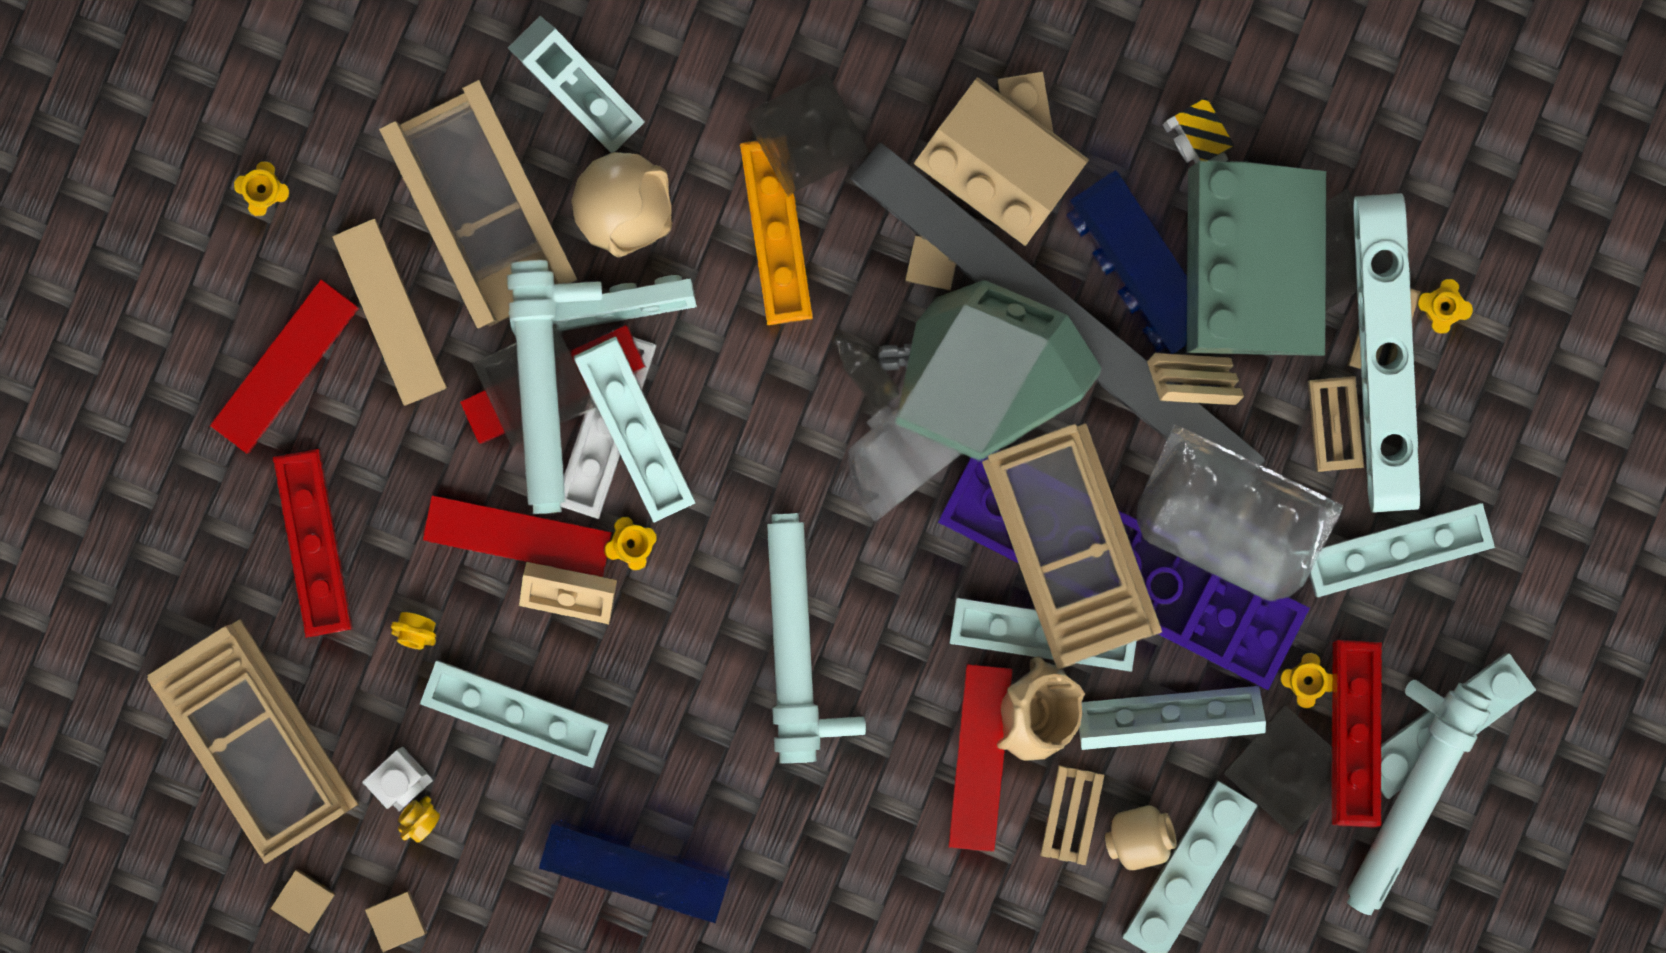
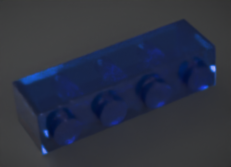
M1117 170L1072 198L1067 203L1072 211L1067 213L1066 217L1080 237L1088 234L1097 249L1091 254L1106 276L1113 272L1121 284L1122 288L1117 291V294L1131 314L1139 311L1148 326L1142 329L1153 349L1156 352L1164 349L1166 354H1173L1187 345V276Z
M557 819L551 826L538 868L712 923H716L730 878V873Z

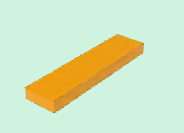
M779 137L740 143L767 325L813 319L786 138Z

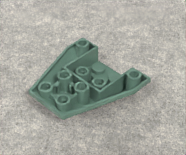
M982 280L936 297L916 322L896 424L963 454L982 460L1082 400L1100 375L1102 367L1067 314Z

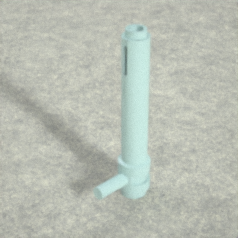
M548 261L511 263V274L507 275L508 290H513V302L509 303L510 320L515 322L528 505H533V514L561 512V503L565 502L552 327V319L556 317L555 303L602 300V286L600 281L554 284L553 272H548Z
M799 513L771 515L772 524H767L777 706L772 708L773 724L778 725V737L774 738V750L779 752L780 763L817 761L816 750H820V738L865 735L866 723L864 717L819 719L818 705L813 704L804 522H799Z
M1412 680L1406 686L1405 694L1436 716L1429 727L1431 735L1347 891L1350 895L1347 903L1364 914L1372 915L1374 909L1378 910L1381 908L1463 753L1469 752L1477 739L1475 731L1478 725H1484L1490 715L1488 707L1492 700L1471 686L1458 683L1455 691H1449L1445 699L1417 680Z

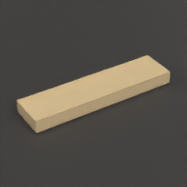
M372 219L332 236L403 405L407 406L447 389L445 380L377 220Z

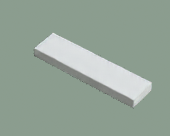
M633 337L647 367L634 373L642 389L657 345ZM592 395L564 475L565 502L561 503V507L599 519L621 454Z

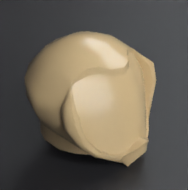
M613 152L593 161L577 179L571 200L574 219L591 245L608 250L616 257H622L651 245L671 231L672 206L669 196L667 172L662 167L653 165L643 156Z
M1037 656L1030 659V672L1008 688L1007 694L1002 699L1001 714L1004 737L997 743L998 748L1007 749L1017 758L1024 761L1045 759L1064 748L1065 745L1070 743L1080 727L1082 718L1081 702L1083 696H1085L1080 685L1067 677L1063 669L1057 670L1055 665L1044 662L1042 657Z

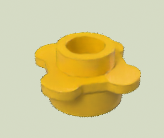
M269 162L258 163L256 170L249 172L246 176L237 177L234 183L235 191L243 195L244 199L249 203V212L255 216L265 215L269 206L276 202H284L289 196V188L287 185L279 182L274 174L275 167ZM259 185H265L266 191L264 193L258 192L257 188Z
M1452 279L1443 280L1440 288L1432 293H1423L1418 299L1419 309L1425 311L1428 319L1432 321L1431 327L1436 333H1447L1453 323L1460 319H1469L1473 312L1471 303L1464 301L1458 292L1459 284ZM1443 302H1447L1449 304V309L1447 311H1444L1441 308V304Z
M628 517L619 518L614 524L616 531L612 540L605 544V555L610 560L620 559L626 562L631 570H640L646 565V558L656 542V534L651 528L634 525ZM629 539L633 540L634 546L632 548H629L627 546V541Z
M402 612L398 622H392L391 633L398 637L397 642L401 645L413 649H423L424 645L434 646L436 643V634L433 633L436 623L427 617Z
M1306 653L1302 656L1301 663L1296 667L1282 672L1281 683L1283 686L1291 688L1295 693L1299 706L1310 708L1314 706L1317 698L1321 697L1325 692L1332 691V674L1326 673L1320 666V658L1316 654ZM1307 676L1313 679L1310 685L1304 683V679Z
M425 796L419 802L413 800L398 818L400 823L398 831L402 833L400 838L404 841L412 838L414 841L420 842L436 826L440 813L433 808L434 806L430 803V797Z

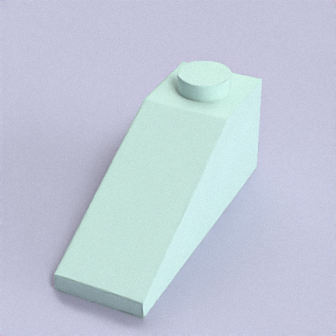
M539 16L508 47L529 71L611 153L615 152L645 122L543 17Z

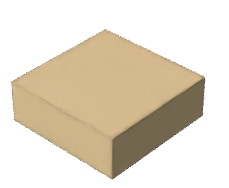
M915 236L905 281L950 291L956 264L950 262L949 258L929 241Z
M296 869L271 907V910L307 933H311L336 893L301 870Z
M410 891L387 899L365 910L383 952L427 933Z

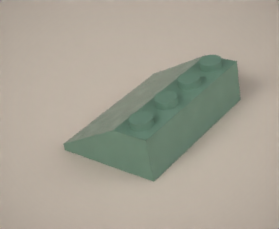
M1199 161L1188 168L1187 353L1324 356L1326 171L1247 162Z

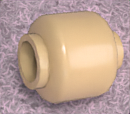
M1143 806L1116 814L1112 820L1111 831L1105 833V842L1110 857L1112 859L1119 858L1120 862L1128 870H1138L1165 863L1169 859L1171 849L1177 846L1176 834L1168 813L1161 814L1154 806Z

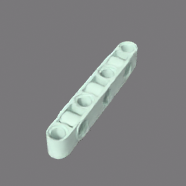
M1402 193L1354 197L1353 212L1369 506L1372 513L1419 509L1420 486L1405 201ZM1381 250H1389L1393 257L1391 268L1382 274L1374 273L1371 267L1374 254ZM1387 342L1395 343L1398 350L1395 360L1388 365H1379L1376 360L1378 348ZM1391 434L1400 435L1402 446L1399 452L1392 456L1382 455L1380 447L1383 439Z

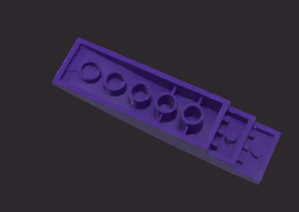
M987 456L982 460L971 457L938 523L1019 563L982 461L989 458ZM1025 463L1006 470L1041 567L1086 551L1095 543L1101 545L1106 543L1089 495ZM1118 511L1162 629V633L1158 635L1269 690L1310 608ZM1109 550L1104 551L1100 557L1090 556L1043 573L1044 577L1085 598L1122 586Z

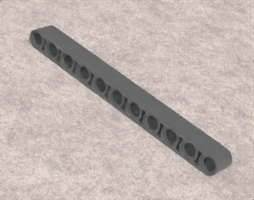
M879 142L851 175L850 179L915 234L926 239L949 258L950 262H954L956 267L975 283L986 280L1067 314L1102 367L1100 375L1095 382L1233 495L1237 496L1266 461L1256 450L1199 403L1160 401L1147 363L1148 361L885 145Z

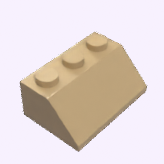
M977 77L914 164L1026 246L1089 159Z

